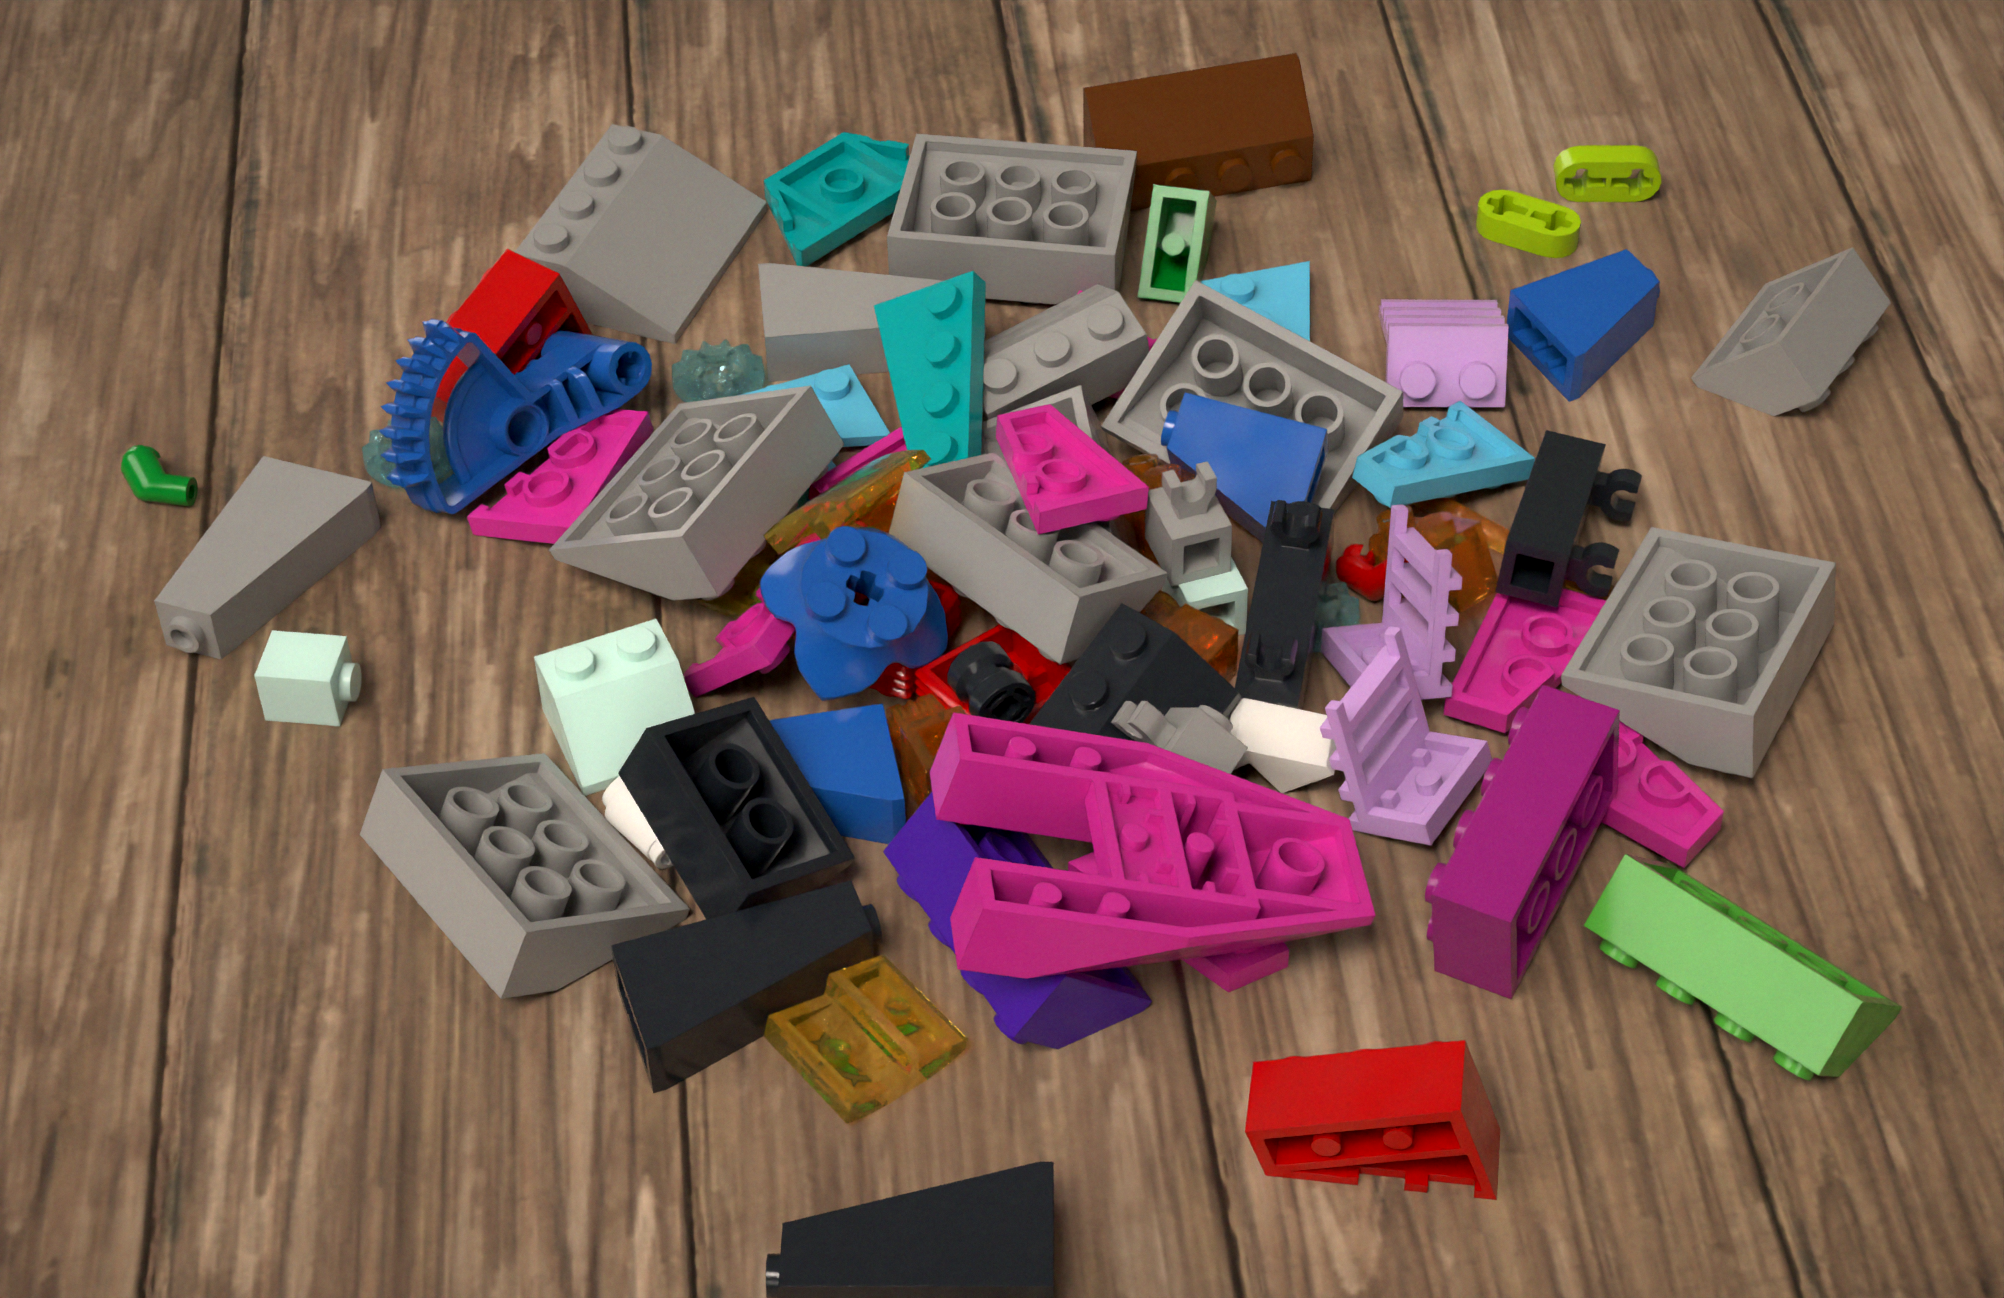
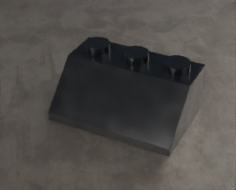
M1121 603L1029 724L1135 741L1111 723L1125 701H1132L1137 706L1141 701H1148L1164 716L1170 708H1191L1206 705L1227 718L1240 701L1241 696L1239 691L1174 631Z
M755 697L646 728L618 772L706 919L813 891L850 866L855 859Z

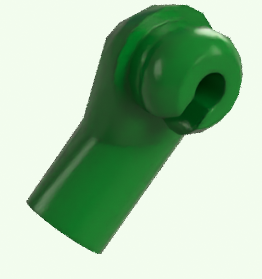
M134 445L123 455L121 472L136 498L142 501L165 504L194 505L198 491L195 477L166 474L158 460L161 456L153 447Z

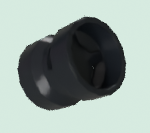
M990 641L969 646L955 658L948 670V684L961 702L969 704V713L971 715L1022 723L1032 712L1036 702V693L1022 673L1014 671V663L999 644Z

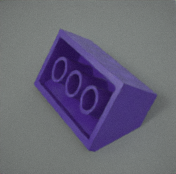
M932 792L883 851L899 874L896 878L899 887L910 898L921 905L931 919L928 922L931 933L941 943L951 948L954 954L955 949L950 917L975 857L1053 868L1027 833L937 820ZM1127 966L1028 979L960 970L964 980L973 989L984 995L996 1012L994 1022L1000 1031L1014 1042L1023 1045L1031 1042L1060 1049L1143 1012L1152 1002Z

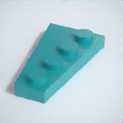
M974 271L874 305L911 470L981 455L986 282Z

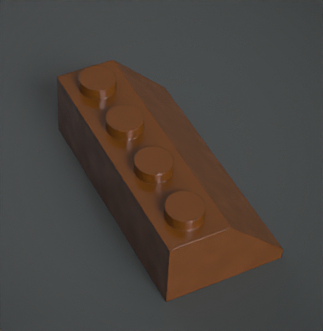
M1297 53L1083 88V147L1137 151L1130 211L1150 208L1153 184L1210 191L1216 197L1311 181L1314 134L1300 59Z

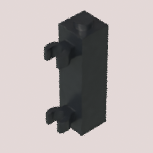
M1546 430L1506 540L1495 592L1558 608L1566 580L1576 582L1578 587L1589 595L1596 597L1608 596L1613 577L1595 572L1592 566L1600 565L1614 569L1619 549L1603 542L1592 543L1586 547L1578 546L1591 505L1600 507L1603 513L1611 519L1617 521L1631 520L1636 502L1621 499L1615 492L1623 490L1637 494L1642 475L1630 469H1617L1610 473L1600 472L1606 444Z
M1285 500L1271 501L1235 683V689L1239 691L1241 699L1247 698L1300 710L1304 708L1334 545V509L1321 508L1319 505L1306 501L1286 503Z

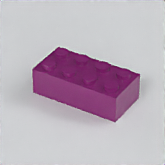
M1542 685L1530 709L1521 707L1517 711L1509 732L1508 744L1510 746L1503 760L1495 757L1490 762L1481 786V796L1483 797L1475 811L1467 809L1461 816L1453 839L1455 850L1447 864L1437 863L1426 886L1425 901L1432 904V916L1428 924L1426 937L1427 940L1433 942L1434 971L1509 999L1513 998L1617 792L1620 710Z

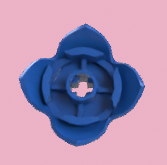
M837 527L831 531L827 538L802 544L787 551L767 569L760 580V590L767 609L775 618L791 622L795 627L794 654L799 671L822 701L859 694L875 684L887 666L892 663H900L911 669L923 667L939 658L947 648L948 633L945 611L937 593L925 576L927 565L924 558L898 538L884 531L868 527ZM855 592L864 594L869 598L867 606L858 605L853 602Z

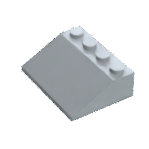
M612 124L515 253L560 273L586 323L676 344L767 212V202L663 135L638 130L630 126Z
M916 134L887 235L889 275L944 281L974 271L986 282L985 299L1020 301L1029 304L1044 303L1057 305L1077 295L1079 290L1085 291L1097 284L1119 291L1135 179L1137 151Z
M1195 280L1101 425V428L1104 432L1169 468L1171 466L1167 447L1161 445L1162 430L1168 412L1170 410L1179 412L1185 392L1325 428L1328 434L1329 451L1312 503L1319 505L1321 508L1334 509L1335 514L1359 484L1352 478L1357 456L1390 439L1403 418V391Z
M811 385L680 403L549 551L557 561L670 600L716 599L732 588L735 583L734 577L749 559L759 554L765 548L767 537L782 520L794 513L798 507L797 501L811 484L821 479L829 469L828 464L844 446V443Z
M1651 527L1561 674L1562 685L1582 698L1620 710V722L1688 764L1753 778L1834 625L1836 563Z
M545 753L382 769L360 832V836L500 999L558 990L613 960L611 945L668 930L686 920L690 910Z

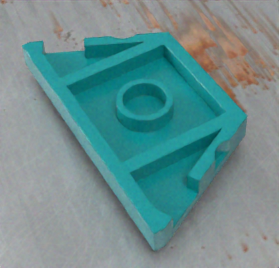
M843 132L764 180L765 199L797 266L806 267L894 212L910 158L909 144L890 140L876 141L868 136Z

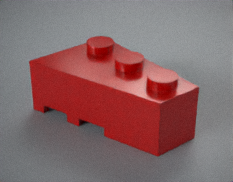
M506 249L493 267L483 274L480 283L460 308L453 312L446 321V323L454 328L476 333L514 375L516 372H522L526 369L531 360L541 358L543 345L552 334L558 331H570L593 335L560 273L509 249ZM458 356L454 358L444 374L432 407L431 417L442 423L450 394L459 378L468 369Z
M1466 1040L1450 1042L1433 1041L1421 1045L1383 1049H1359L1353 1052L1306 1057L1290 1056L1284 1059L1253 1062L1245 1133L1266 1176L1358 1185L1359 1174L1405 1178V1191L1427 1193L1428 1181L1474 1186V1198L1497 1200L1501 1130Z

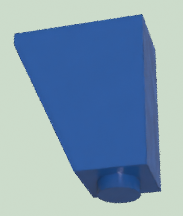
M1628 249L1512 289L1510 290L1507 324L1509 326L1508 338L1569 402L1576 400L1653 327L1657 299L1660 294V281L1651 269L1645 267Z
M1186 392L1184 393L1179 412L1173 410L1168 412L1161 435V445L1167 447L1171 469L1185 481L1195 479L1197 475L1196 464L1208 461L1217 477L1215 496L1223 510L1262 543L1264 541L1271 501L1285 500L1286 503L1306 501L1312 503L1329 451L1328 434L1325 428Z
M883 703L769 720L840 835L889 844L906 824L904 794Z

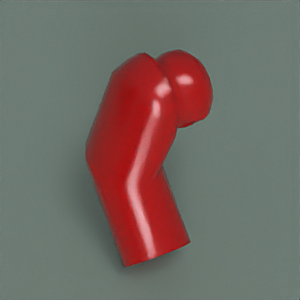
M1363 544L1348 545L1344 549L1342 556L1336 560L1335 568L1339 581L1371 601H1378L1384 598L1387 559L1374 566L1376 557L1372 550L1367 555H1361Z

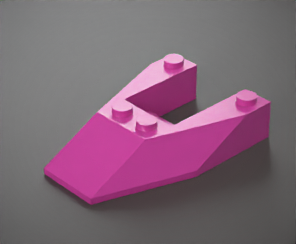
M954 712L952 714L930 770L936 819L963 825H977L1092 842L1098 875L975 857L950 917L958 970L1028 979L1215 956L1369 926L1376 916L1350 819L1149 743Z

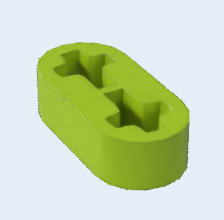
M1573 146L1562 151L1556 157L1553 165L1557 191L1563 198L1574 202L1644 201L1652 197L1661 185L1658 158L1652 150L1644 146ZM1586 169L1582 174V178H1572L1575 177L1577 170ZM1642 169L1639 171L1637 178H1627L1631 176L1632 170Z
M1504 189L1493 190L1480 197L1476 228L1478 233L1484 238L1548 258H1563L1577 250L1581 220L1574 210Z

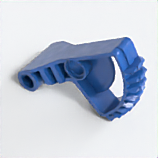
M430 319L429 321H423L426 338L416 336L415 338L407 339L414 354L411 358L402 357L395 360L404 371L400 380L394 379L386 382L393 391H396L394 403L390 402L380 406L386 413L392 415L391 425L379 430L385 438L392 440V446L383 452L381 456L387 462L396 464V467L387 475L386 479L391 481L393 485L404 487L414 505L435 513L455 514L560 435L621 407L641 392L648 384L652 373L650 354L644 346L636 342L570 331H558L545 341L541 350V358L531 360L526 369L522 372H516L514 375L476 333L454 328L443 320ZM458 356L468 369L459 378L450 394L443 420L444 448L454 474L438 485L430 455V419L433 403L442 378L451 362Z

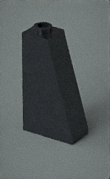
M852 880L611 945L617 989L653 1093L673 1087L875 975L873 946L883 942L881 926L874 906L872 904L862 906Z
M1035 1162L782 1223L781 1252L767 1254L766 1297L1054 1298V1162Z

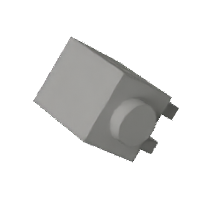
M1208 461L1196 464L1197 475L1195 479L1180 482L1174 470L1162 472L1163 487L1148 491L1147 509H1145V539L1160 567L1168 573L1167 580L1171 586L1231 572L1232 524L1215 496L1217 477Z
M1125 701L1111 721L1113 725L1135 741L1155 745L1229 774L1232 773L1248 749L1247 746L1230 733L1233 729L1232 723L1224 715L1206 705L1191 708H1170L1164 716L1148 701H1141L1138 706L1132 701Z

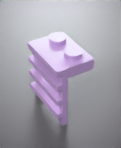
M1381 299L1378 317L1387 343L1385 382L1403 391V407H1449L1459 401L1468 407H1505L1509 326L1505 324L1504 316H1501V309L1497 308V300Z
M1404 504L1392 505L1382 623L1322 628L1321 652L1352 687L1382 647L1386 646L1383 634L1388 627L1401 628L1421 700L1452 697L1453 685L1442 674V663L1455 661L1456 649L1445 638V630L1449 626H1458L1459 613L1449 604L1448 597L1450 590H1461L1462 576L1451 566L1452 553L1448 549L1435 550L1414 527L1407 528L1408 508Z
M1389 626L1383 634L1386 646L1382 647L1341 701L1331 700L1325 707L1327 718L1320 726V731L1323 738L1332 739L1336 744L1337 749L1331 755L1329 761L1332 769L1344 771L1346 780L1338 791L1341 800L1353 802L1355 811L1349 817L1352 830L1432 845L1485 773L1492 761L1487 741L1431 732L1429 730L1402 630L1398 627Z

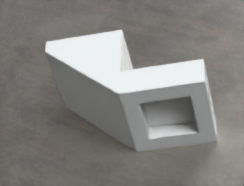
M1247 698L1240 699L1227 719L1233 725L1230 733L1247 746L1248 749L1234 770L1250 763L1280 793H1285L1334 775L1335 770L1332 769L1329 758L1337 749L1336 744L1332 739L1323 738L1320 731V726L1326 720L1327 715Z

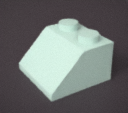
M657 619L534 656L543 712L584 796L607 789L615 779L620 777L618 774L619 770L646 728L695 714L679 661Z

